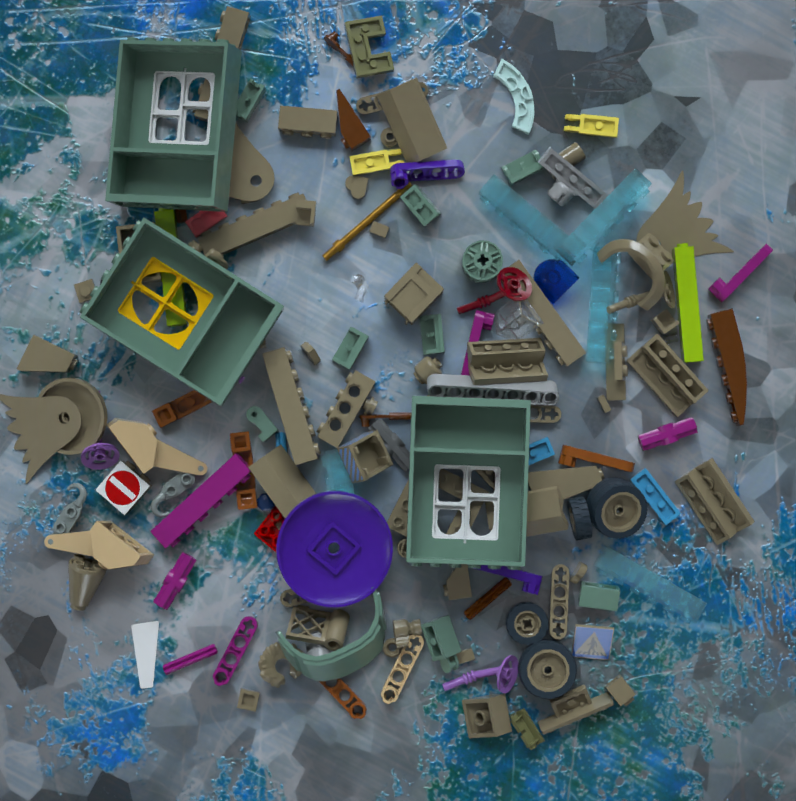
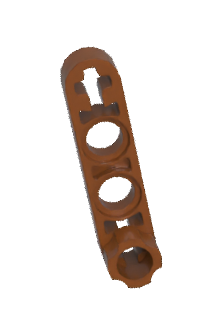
M567 445L562 446L558 461L559 464L575 468L577 459L632 473L635 466L633 462Z
M337 678V684L333 687L328 686L326 681H319L348 711L352 718L362 719L366 715V704L341 678ZM342 690H347L350 693V698L346 701L341 700L339 697V693ZM353 697H355L357 700L348 707L346 704L350 703ZM354 706H361L362 713L357 712L355 714L353 712L355 710Z

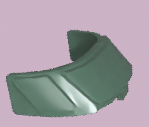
M375 590L371 594L375 603V618L369 631L358 640L329 654L313 656L301 653L286 640L281 631H276L281 650L287 660L297 671L315 681L342 678L365 667L379 655L384 646L387 624L379 591L376 592Z

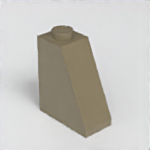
M33 335L19 362L17 370L22 372L70 373L77 366V355Z

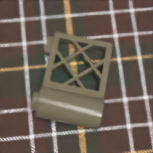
M304 605L293 606L286 639L324 645L328 650L336 651L344 645L350 616L342 609L334 610L331 613L309 609V606ZM296 613L303 614L306 618L299 621ZM318 617L326 618V620L320 624H318L314 619ZM310 621L314 627L306 629L303 624ZM297 627L303 631L299 634L291 633ZM318 630L322 636L321 638L314 637L311 633Z

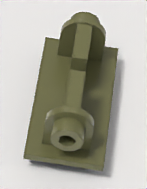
M525 708L510 715V722L518 733L521 732L522 735L520 737L524 741L526 748L533 750L537 747L536 745L545 741Z

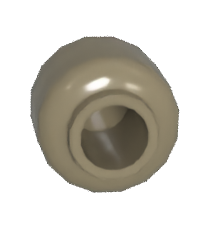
M426 356L415 365V372L413 374L421 384H427V377L432 374H442V364L436 357L432 359Z

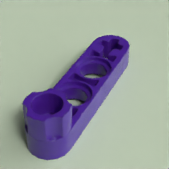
M461 160L397 163L390 168L391 184L396 189L404 188V186L408 185V182L457 179L465 174L464 163ZM435 168L442 169L440 172L437 173L432 171ZM417 169L422 170L419 174L413 173Z
M481 565V569H477L524 581L521 591L536 595L539 593L543 578L541 575L522 570H509L507 566H501V569H489L488 565Z

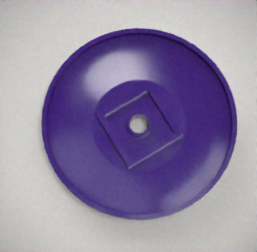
M345 491L321 492L301 501L289 512L283 521L276 544L278 566L286 583L301 598L323 607L349 606L368 597L385 579L393 555L392 535L383 515L366 499ZM331 543L339 544L337 552H329L328 547Z

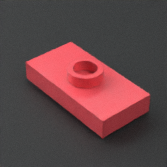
M200 211L185 221V223L197 238L201 233L208 231L228 216L225 212Z

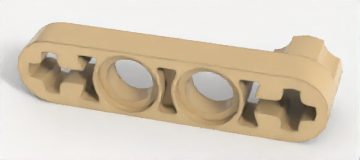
M409 635V649L412 646L411 638L415 639L418 637L421 644L416 645L413 651H417L416 655L409 650H405L406 647L402 648L382 688L381 697L383 702L390 704L398 699L423 648L424 639L421 635ZM404 654L412 656V662L408 665L403 664L401 661V657ZM396 671H401L404 675L403 680L400 682H396L393 679V674ZM389 681H391V683H393L394 685L400 686L399 689L388 684ZM393 690L395 696L387 699L385 691Z

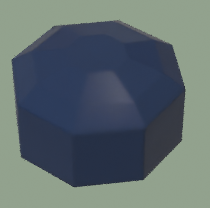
M262 493L257 499V506L262 511H271L275 506L267 493Z

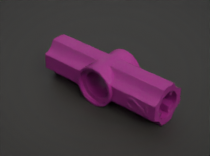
M693 417L676 423L672 422L657 427L656 430L638 435V441L642 451L649 450L660 445L664 446L679 441L680 438L698 433L697 426Z
M185 552L180 554L173 569H170L162 583L163 586L153 601L156 605L168 610L177 593H180L188 579L187 576L197 561L194 557Z

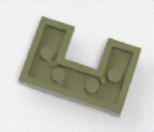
M382 16L345 22L344 26L356 78L394 72L391 53L384 52L372 55L368 39L386 35Z

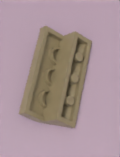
M417 77L377 94L406 163L421 161L447 149Z
M658 333L626 360L676 418L709 391Z
M541 338L467 342L468 369L473 385L547 381L548 373L543 363L546 350Z
M279 445L248 467L284 518L301 501L317 494L282 445Z
M713 458L701 463L675 481L716 545L730 539L737 532L755 522Z
M558 486L528 491L526 537L568 530L569 523L562 511L564 499ZM485 501L488 526L491 532L494 524V503Z

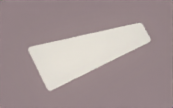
M159 621L131 625L141 689L153 687Z

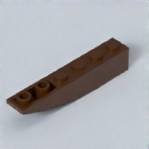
M732 308L708 315L706 324L708 330L712 331L713 338H711L713 349L717 350L716 362L718 367L722 369L721 381L723 386L727 388L728 393L725 395L728 405L731 404L733 412H730L732 422L736 423V426L744 425L746 410V363L741 337Z

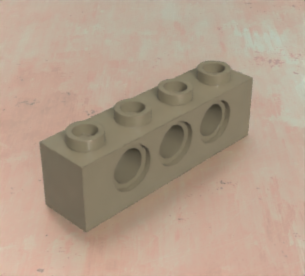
M356 370L354 373H349L345 380L348 383L344 390L340 389L335 398L338 402L335 407L331 405L326 414L328 416L326 423L322 422L316 431L319 433L318 438L336 448L342 443L376 381ZM356 386L360 389L359 396L351 397L349 395L351 387ZM343 403H348L351 407L350 412L347 414L340 412V406ZM333 420L341 422V428L337 431L330 428V423Z

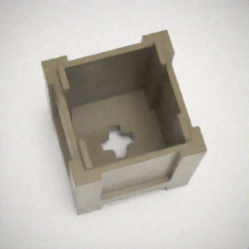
M416 262L384 295V304L387 305L389 303L406 319V325L408 323L413 325L439 298L444 288Z

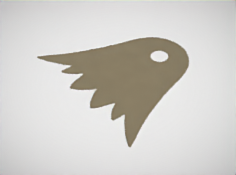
M236 123L229 197L244 201H256L264 198L272 190L275 180L274 171L270 163L251 144ZM255 175L260 176L262 179L259 186H253L250 182L251 178Z
M683 170L667 197L642 225L636 238V242H638L646 234L650 233L660 241L663 249L667 250L671 256L672 249L677 247V244L682 243L694 246V256L734 252L732 249L712 241L718 237L717 234L705 233L714 221L709 218H697L702 209V202L687 205L691 192L689 191L683 195Z
M0 394V401L12 408L5 413L10 417L16 418L7 429L13 433L21 434L14 445V449H27L22 460L23 463L30 460L26 474V484L52 455L77 435L80 429V411L76 404L68 398L61 396L14 397ZM62 412H66L69 415V421L66 424L61 423L59 420V415Z

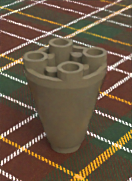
M74 554V557L69 560V601L72 609L79 611L86 609L107 570L100 567L95 558L92 560L85 558L81 554Z

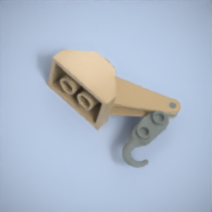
M114 418L106 425L143 474L153 468V466L180 471V473L163 485L159 494L152 500L151 510L157 517L163 518L170 514L169 512H159L157 509L159 503L176 498L194 484L197 475H204L207 472V465L204 462L156 439L155 435L157 432L149 423L146 425L140 421Z
M73 483L67 487L68 491L72 488H78L80 495L78 499L65 507L54 523V533L48 535L44 540L47 548L93 556L98 561V565L105 570L145 565L151 561L154 554L112 521H96L90 531L70 533L81 517L87 491L80 483Z

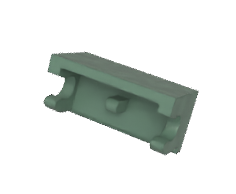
M253 79L249 80L237 101L236 117L248 123L266 91L264 85L261 83L257 84Z
M533 150L501 167L510 186L545 169L538 163L541 156L537 150Z
M414 184L400 196L423 226L430 224L433 219L441 215V212L417 184Z
M441 314L420 317L423 355L444 353Z
M350 327L332 360L351 370L369 336Z
M581 581L578 605L617 611L620 588L616 585Z

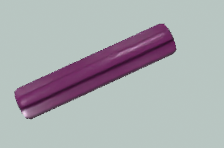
M215 644L164 664V673L168 675L217 654L218 651Z

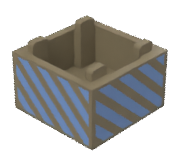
M378 430L365 432L337 448L352 483L366 481L393 465Z

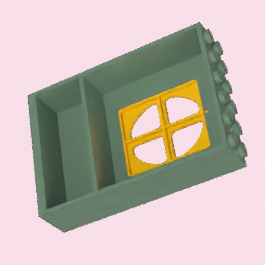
M143 218L142 221L138 220L133 227V235L131 238L128 236L122 245L124 249L120 254L117 253L111 262L113 266L110 271L106 270L101 277L102 283L99 287L95 286L90 296L92 298L90 302H85L80 309V318L222 407L280 317L284 306L146 218ZM159 272L170 273L176 276V281L165 297H161L142 285V280L150 274ZM184 282L192 287L197 297L198 311L194 316L172 303V298ZM135 291L142 292L159 304L158 309L148 324H143L134 311L132 298ZM165 310L174 312L189 323V326L184 331L175 334H162L154 330L156 323Z

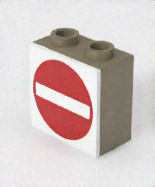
M128 460L127 462L120 461L96 489L99 494L124 515H128L152 487L149 483L151 480L143 473L139 475L135 471L136 467Z

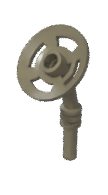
M664 271L665 289L662 297L672 309L675 308L676 303L674 288L668 272ZM650 291L625 297L623 301L608 306L606 310L611 314L626 307H634Z

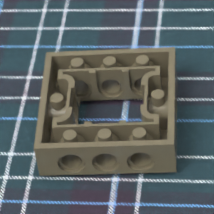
M440 469L439 488L462 500L463 478L445 469ZM409 479L387 520L390 529L406 537ZM471 483V492L489 493ZM472 501L470 503V528L484 501ZM457 510L446 534H454L460 529L462 523V512L460 510Z

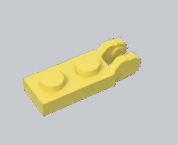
M588 114L565 115V119L568 121H580L579 127L564 126L565 132L617 138L619 118Z
M401 149L381 150L349 156L352 174L356 176L389 170L394 164L405 163L403 160L389 163L388 156L401 155L402 151Z

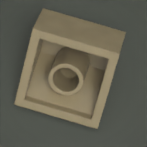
M505 693L462 700L469 738L498 737L512 732Z

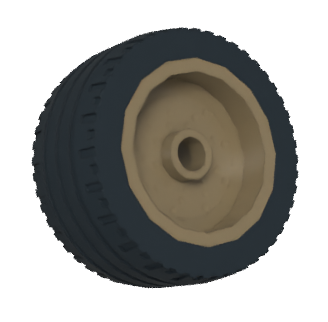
M612 477L600 481L591 489L586 499L591 524L600 533L613 539L627 538L633 535L642 527L647 517L648 506L645 496L634 484L622 478Z
M541 640L529 645L523 651L518 663V674L523 686L529 693L542 699H554L564 695L572 687L577 675V665L574 656L563 644L554 640ZM545 667H551V672L545 673Z

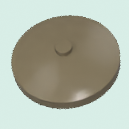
M62 378L51 382L40 392L38 397L61 396L70 399L76 404L81 414V426L77 435L59 449L58 453L66 455L80 454L88 446L97 444L100 441L107 425V408L101 394L93 385L79 378ZM62 412L59 415L60 422L63 424L68 423L69 415L66 412Z

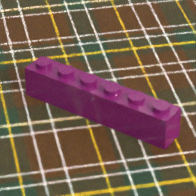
M238 453L233 455L150 532L165 549L169 546L175 547L181 541L179 537L182 534L188 535L195 528L193 524L198 520L202 522L209 516L207 512L212 507L214 509L218 508L223 503L221 499L226 494L231 496L237 490L235 487L240 482L244 484L251 477L249 465Z

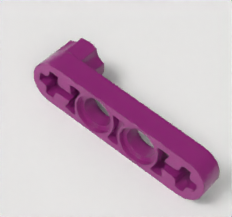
M766 243L727 283L719 277L708 290L722 303L761 264L773 249Z
M476 310L469 342L479 341L482 329L491 331L495 314ZM466 350L461 375L470 376Z
M246 616L241 620L212 677L217 686L225 685L230 681L258 627V622L253 616ZM252 620L254 628H249L247 634H250V637L244 633H239L240 629L244 631L246 628L244 621ZM241 636L245 639L246 643L243 647L235 645L236 637ZM232 653L236 656V663L228 664L226 662L228 654ZM222 663H223L226 667L232 668V671H230L229 669H228V670L225 669V667H221ZM224 672L227 679L218 680L219 676L217 673Z

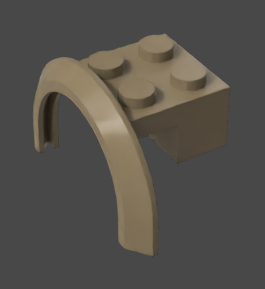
M650 233L646 234L638 242L629 239H617L607 243L597 252L601 263L615 253L628 252L653 280L649 294L638 303L640 307L648 311L663 295L665 289L664 270L674 262L671 254L664 250L659 244L658 239Z

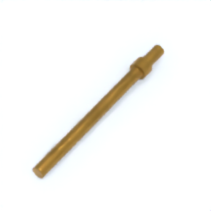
M408 182V185L404 186V188L394 192L343 238L337 239L322 257L328 261L337 252L340 253L345 249L347 243L395 203L413 185Z

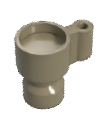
M406 619L393 620L396 648L408 647L410 634H422L420 619L413 620L412 622H408Z

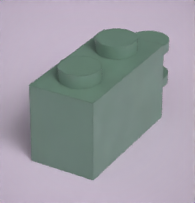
M449 615L421 624L432 660H439L445 673H450L452 669H458L459 661L456 654L461 652V648Z

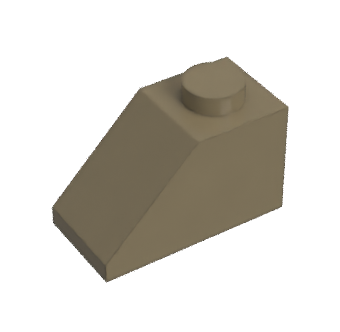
M461 564V568H455L446 579L447 584L443 585L444 596H448L449 600L472 597L468 564Z

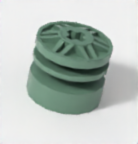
M485 240L473 242L466 248L462 257L463 272L469 280L475 283L492 281L498 275L503 265L501 250L494 243ZM481 256L488 260L484 266L477 262Z

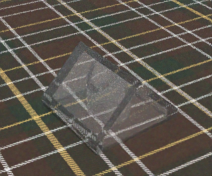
M527 299L524 301L510 300L494 312L496 334L508 340L523 339L544 324Z

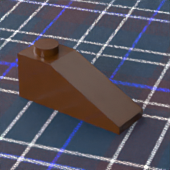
M338 89L336 93L342 136L340 141L345 149L350 148L353 152L370 141L371 136L341 90Z

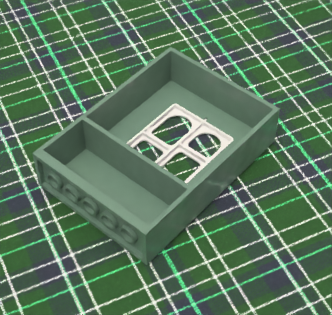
M127 37V40H120L105 201L120 207L228 212L242 51L236 48V45L230 44L225 39H218L217 42L199 39V42H193L192 39L182 38L181 41H174L172 38H163V41H157V39L149 37L145 38V40ZM176 77L181 83L180 107L178 110H160L158 108L160 85L165 78ZM200 77L206 78L211 88L209 101H189V87L192 81ZM189 109L208 110L207 135L204 142L185 140L186 117ZM158 118L178 119L176 140L156 139Z
M412 396L406 562H410V566H422V563H429L430 567H442L443 563L449 564L451 568H461V564H468L469 568L481 569V565H488L489 569H501V566H507L509 570H520V566H525L531 400ZM440 469H461L463 471L462 501L444 502L438 499ZM473 470H493L495 472V491L493 493L471 492V472ZM472 501H491L494 503L493 529L487 535H476L470 529V503ZM440 509L460 510L462 512V523L458 532L448 535L440 531L437 523L438 511Z

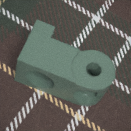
M252 406L247 410V419L255 423L262 433L258 437L264 443L279 431L261 408Z

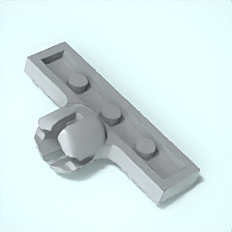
M551 147L539 159L538 163L556 177V182L551 186L547 194L560 206H566L573 196L578 195L594 209H597L608 196L607 193Z

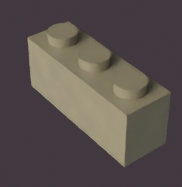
M280 105L278 130L283 135L292 136L294 133H301L303 137L320 135V138L331 139L332 136H336L338 112L337 110Z

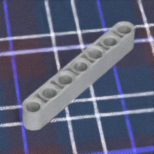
M432 374L426 380L428 395L432 397L531 400V405L548 406L555 405L559 401L557 384L551 380L473 385L470 376Z

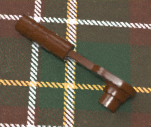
M333 31L331 34L325 35V42L341 53L345 60L353 66L351 54H347L336 42L339 37L338 33Z
M389 412V415H359V418L361 419L362 427H369L371 418L411 420V412Z

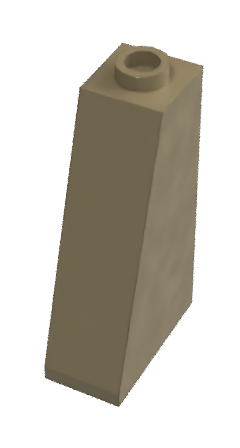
M597 466L528 472L530 491L558 486L563 499L589 490L602 481V479H605L601 468L597 469Z

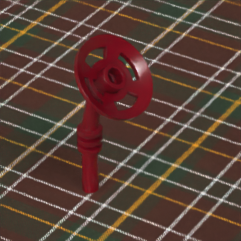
M503 268L497 275V285L500 291L459 306L457 311L459 314L479 307L482 309L483 306H490L491 303L505 296L514 301H524L532 293L531 281L524 272L517 268ZM505 274H514L516 277L511 275L505 276ZM520 281H523L526 291L521 290Z

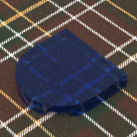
M555 259L544 260L537 266L534 272V281L552 304L580 278L566 263Z

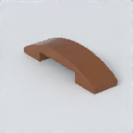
M193 390L152 410V413L159 427L162 428L212 403V401Z
M249 431L230 433L232 454L238 453L251 466L253 464ZM252 472L250 473L251 477L244 484L240 482L236 485L238 510L257 508L256 483Z

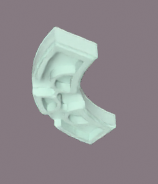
M501 59L493 77L501 81L512 95L515 105V117L512 128L529 135L534 120V102L531 89L521 73L512 64Z

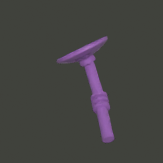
M101 438L97 444L90 445L83 450L81 462L90 469H106L117 463L120 457L119 450L114 445L103 443ZM111 450L114 451L113 457H111ZM104 459H105V461H106V462H102V463H95V462H93L94 460L102 461V460H104Z
M509 655L504 659L501 666L479 671L471 670V673L467 672L466 675L464 673L459 678L443 683V688L447 691L465 683L466 685L469 682L472 683L473 680L477 681L478 678L496 675L498 690L501 693H507L511 690L517 679L518 659L516 656ZM509 661L512 663V668L508 664Z

